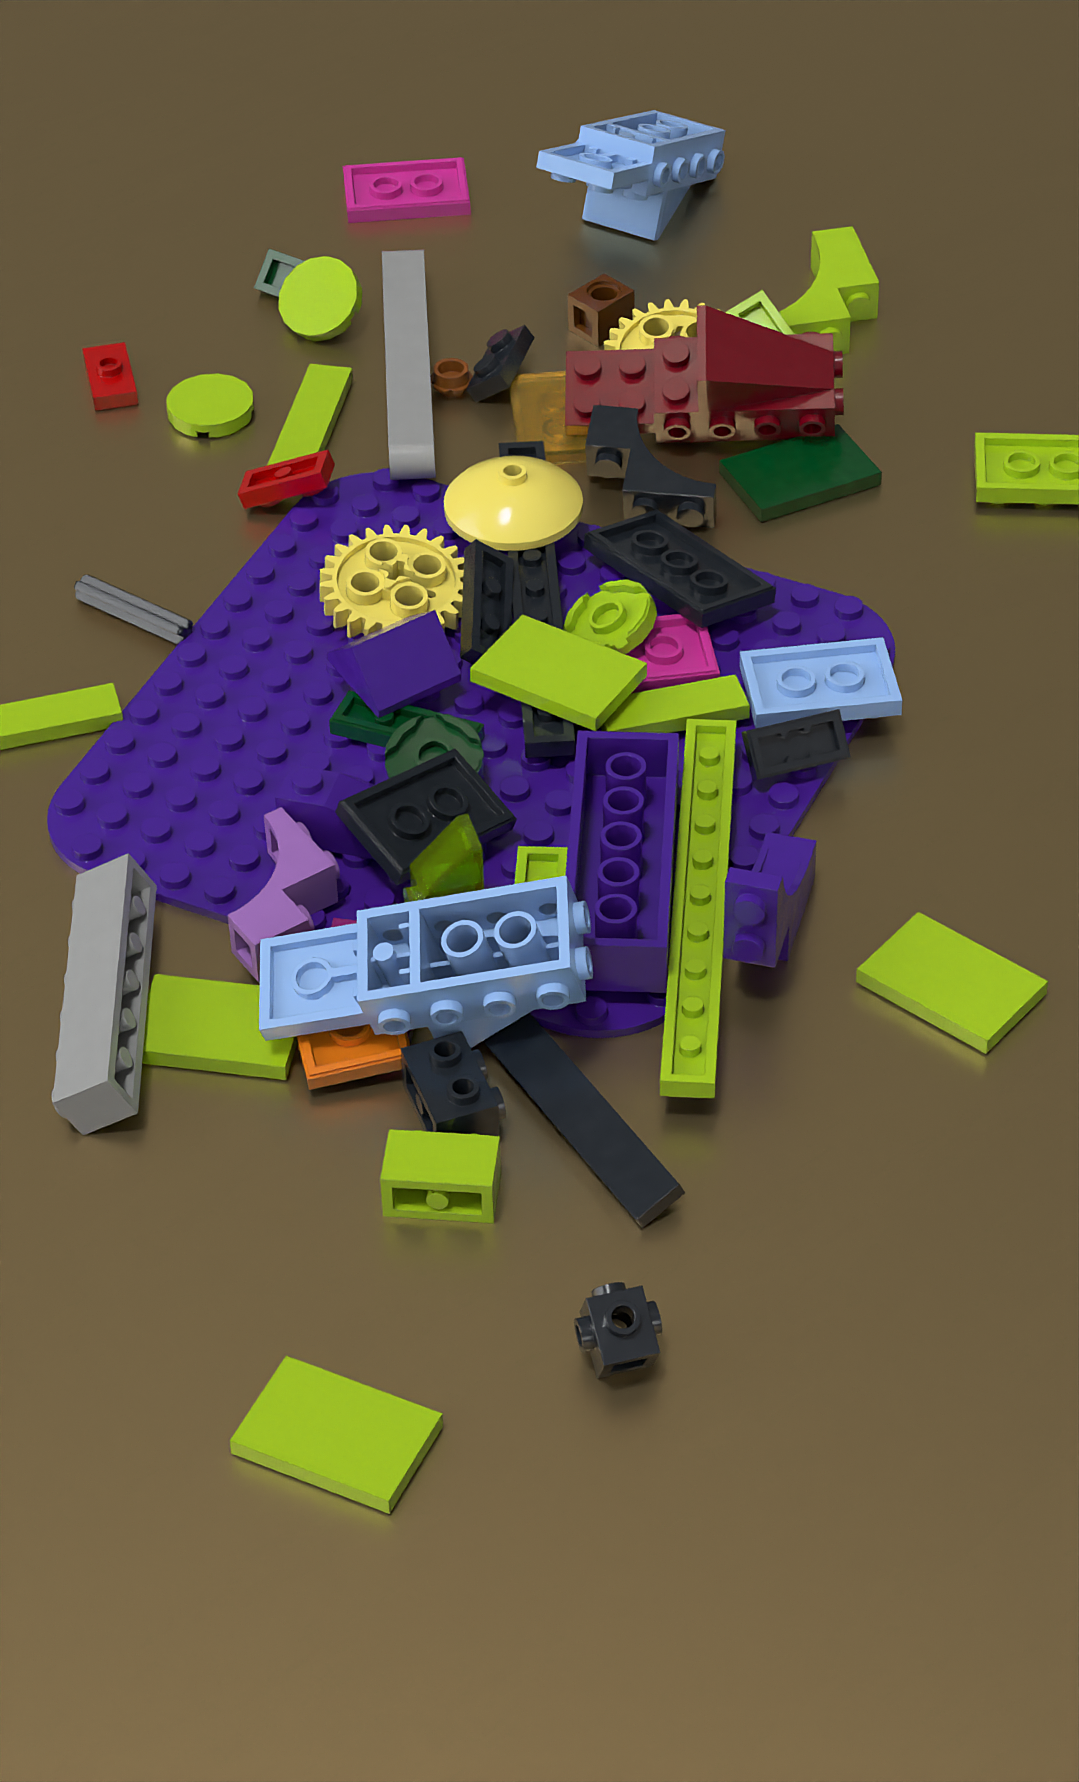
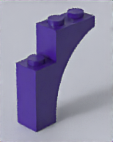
M766 832L752 871L733 867L729 868L725 880L724 959L774 968L778 960H789L815 879L817 840Z

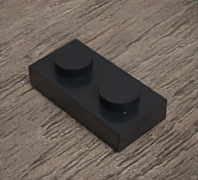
M526 325L510 332L507 329H503L488 340L486 344L488 348L483 358L474 366L473 371L475 373L466 388L475 402L510 387L535 338Z

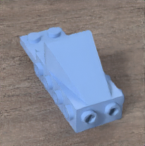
M651 110L582 125L579 139L575 143L539 151L536 168L551 172V178L557 181L574 183L576 180L586 182L588 188L582 215L583 220L655 241L659 239L690 186L715 179L721 171L725 158L722 147L726 130Z
M567 876L358 910L357 923L260 939L259 1031L265 1041L368 1024H370L375 1035H400L411 1029L428 1027L434 1039L462 1031L470 1048L533 1010L542 1008L556 1010L568 1004L586 1001L585 980L593 978L591 954L589 948L583 945V934L591 932V920L586 901L578 902Z

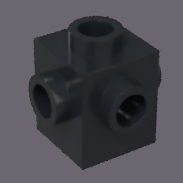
M614 1282L593 1289L591 1291L592 1297L586 1298L580 1310L581 1317L574 1319V1328L581 1352L590 1351L597 1379L653 1366L660 1354L656 1336L662 1335V1322L656 1302L654 1300L646 1301L642 1285L626 1289L624 1282Z

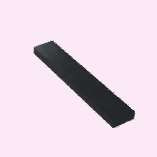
M530 1012L483 1041L642 1228L685 1194V1191Z

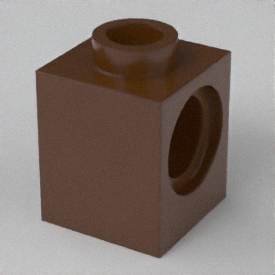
M605 273L567 294L568 330L596 347H600L606 340H610L609 330L611 328L619 329V318L623 317L632 320V309L635 308V290Z

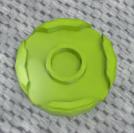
M329 256L310 258L297 265L285 278L279 292V311L284 323L297 335L311 341L329 340L345 332L352 324L350 320L355 312L359 313L362 305V286L357 275L343 261Z
M219 373L200 374L185 379L174 386L167 396L168 420L175 429L193 437H198L197 432H209V438H218L235 433L250 422L252 411L254 410L253 391L247 383L234 376Z
M630 580L609 581L599 586L600 592L595 593L591 597L587 592L575 602L567 613L563 630L620 653L627 654L641 644L653 629L657 617L656 606L652 597L640 583Z

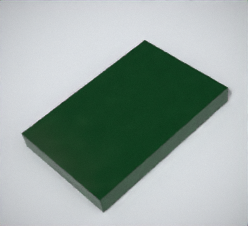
M839 424L835 425V436H797L719 460V473L760 522L879 486L882 480L880 469Z

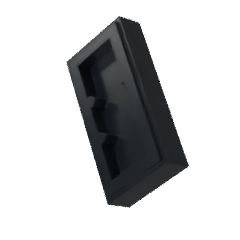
M840 709L741 732L753 781L851 758Z

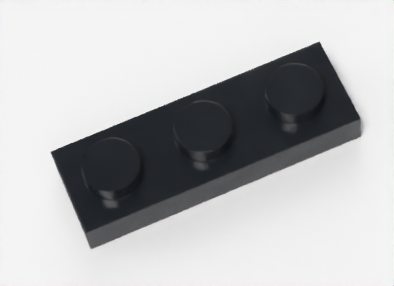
M477 539L467 546L464 551L460 658L473 665L512 626L514 559Z

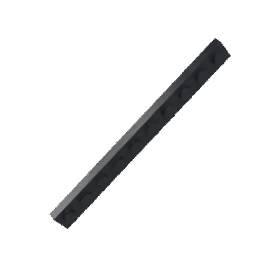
M544 441L499 443V457L528 456L546 461ZM554 542L534 549L507 551L508 556L514 559L513 622L515 623L523 614L563 630ZM521 702L526 758L575 755L573 722Z

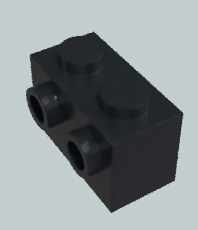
M462 1031L400 1048L403 1087L424 1131L500 1136L499 1120L506 1118L502 1094L498 1087H489L484 1058L479 1050H471Z

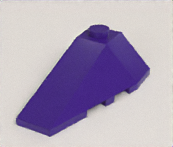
M291 764L275 797L276 809L282 807L296 823H303L308 829L312 840L321 850L374 859L335 813L339 801L370 788L374 784L343 773ZM488 842L432 868V870L474 877Z

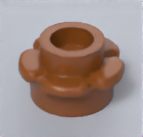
M446 358L434 365L433 373L430 377L434 390L445 397H457L466 391L473 375L468 371V365L465 361L458 358Z

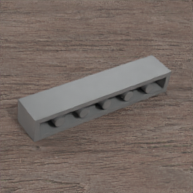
M129 853L76 876L75 895L72 901L71 932L68 937L67 970L64 975L63 1007L60 1012L59 1045L56 1051L55 1082L51 1097L52 1104L61 1117L67 1118L82 1135L138 1113L157 885Z

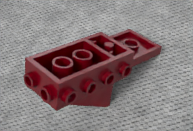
M697 305V337L671 336L668 338H654V349L566 351V436L588 434L593 405L638 408L639 433H655L656 443L787 440L797 436H835V416L844 415L843 388H834V378H843L842 351H834L833 333L805 332L802 334L786 335L715 308Z

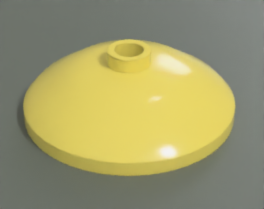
M503 456L479 462L458 475L448 486L444 496L445 517L454 532L471 543L477 539L496 550L503 551L528 550L551 544L567 535L577 525L583 512L582 491L576 480L558 466L548 461L528 456Z

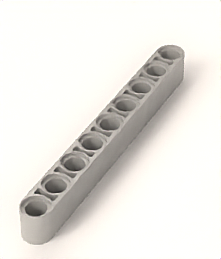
M424 249L382 251L390 480L436 478Z

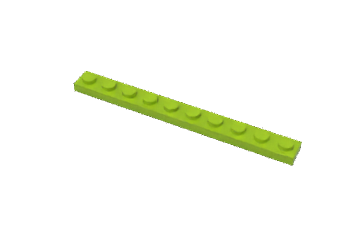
M687 719L660 1074V1096L715 1098L724 948L725 880L729 865L736 720Z

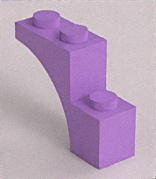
M282 807L264 815L267 852L276 864L272 877L260 893L250 902L228 914L232 953L258 982H260V939L313 931L314 924L310 915L338 902L336 879L340 877V870L334 856L327 850L322 851L312 840L306 826L301 822L296 823Z

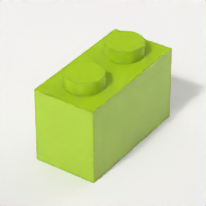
M389 1129L380 1177L383 1216L494 1224L501 1179L500 1136Z

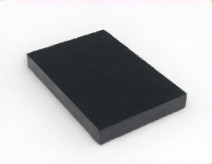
M456 748L339 801L335 811L336 815L396 885L513 830L517 820Z

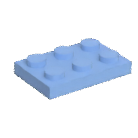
M883 637L740 651V670L755 728L840 709L842 721L902 715L903 700Z

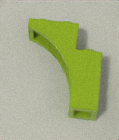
M853 226L812 231L811 269L815 276V281L800 299L779 311V313L794 334L805 332L833 333L834 351H842V354L849 353L851 322L878 317L879 281Z

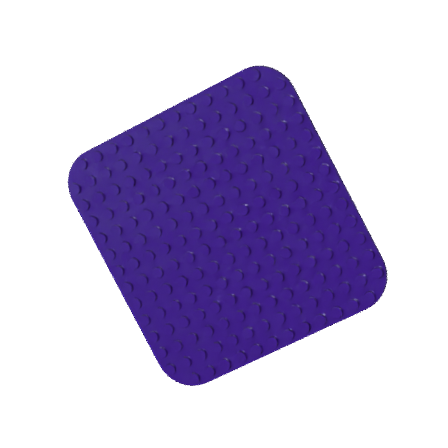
M383 468L375 472L359 473L329 481L328 487L320 493L309 497L303 496L192 627L193 633L183 641H180L123 709V720L113 722L56 790L48 808L47 824L51 843L59 857L69 867L81 874L129 853L157 885L156 901L229 924L228 914L240 909L257 896L266 886L276 868L274 860L267 852L264 815L276 810L275 797L291 764L351 775L374 785L387 780L388 776L385 770L386 747L330 734V718L348 691L354 690L327 660V653L364 637V634L360 633L355 637L349 638L347 637V625L335 628L333 626V615L325 616L324 602H320V569L325 568L326 555L335 556L336 544L349 547V535L353 534L363 540L366 538V528H370L377 535L383 534L384 525H389L393 533H400L402 527L408 525L410 535L415 536L422 529H427L428 540L431 541L442 535L444 537V548L456 545L458 547V558L464 557L465 548L471 542L453 531L444 513V496L449 485L423 478L390 480V468ZM578 522L567 535L554 542L563 625L568 611L581 596L587 592L590 597L601 591L600 585L609 581L630 580L584 548L585 533L601 528L600 526ZM498 550L508 556L507 551ZM747 568L776 588L775 603L707 626L719 667L720 677L736 674L747 700L748 697L740 670V651L883 637L892 667L894 668L895 642L892 633L883 619L868 606L864 605L859 598L782 578L768 572ZM648 592L655 602L657 616L680 614ZM512 610V625H513L514 622H513V610ZM459 617L456 630L445 627L446 638L461 672V681L409 705L484 724L485 737L481 744L485 760L483 776L481 778L517 818L513 830L488 841L474 877L430 869L396 885L375 859L329 851L334 856L340 870V877L336 879L338 902L310 915L313 920L314 930L331 928L333 918L357 920L358 910L513 885L515 883L518 846L568 847L578 731L593 730L573 723L575 755L526 758L521 701L470 681V668L473 664L460 658L462 617ZM751 709L749 718L736 721L728 871L730 867L752 871L766 832L793 836L838 761L753 781L741 733L756 729ZM864 719L842 721L848 745ZM686 730L673 732L679 733V780L670 939L672 926ZM586 990L585 1002L568 1004L556 1010L536 1009L530 1013L542 1027L556 1032L586 1038L622 1037L637 1034L663 1024L665 1020L666 993Z

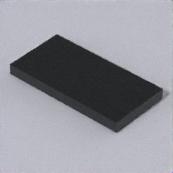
M659 510L589 531L584 535V548L631 581L640 583L647 592L700 628L775 603V587Z

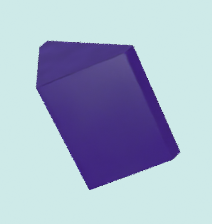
M435 610L406 617L327 653V660L378 718L461 681L460 669Z

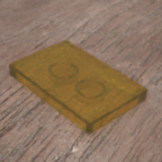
M566 371L517 374L508 388L516 442L544 441L546 461L552 464L586 462L585 444L587 435L566 436Z

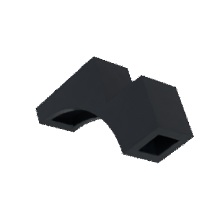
M593 405L585 444L587 476L624 479L622 489L624 520L659 510L680 525L714 528L717 516L716 484L684 477L661 464L649 452L640 436L638 408Z

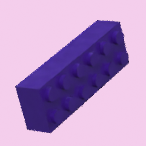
M578 731L565 876H567L578 902L586 901L590 914L591 932L583 934V945L589 948L591 954L593 978L585 980V990L667 993L679 780V733Z

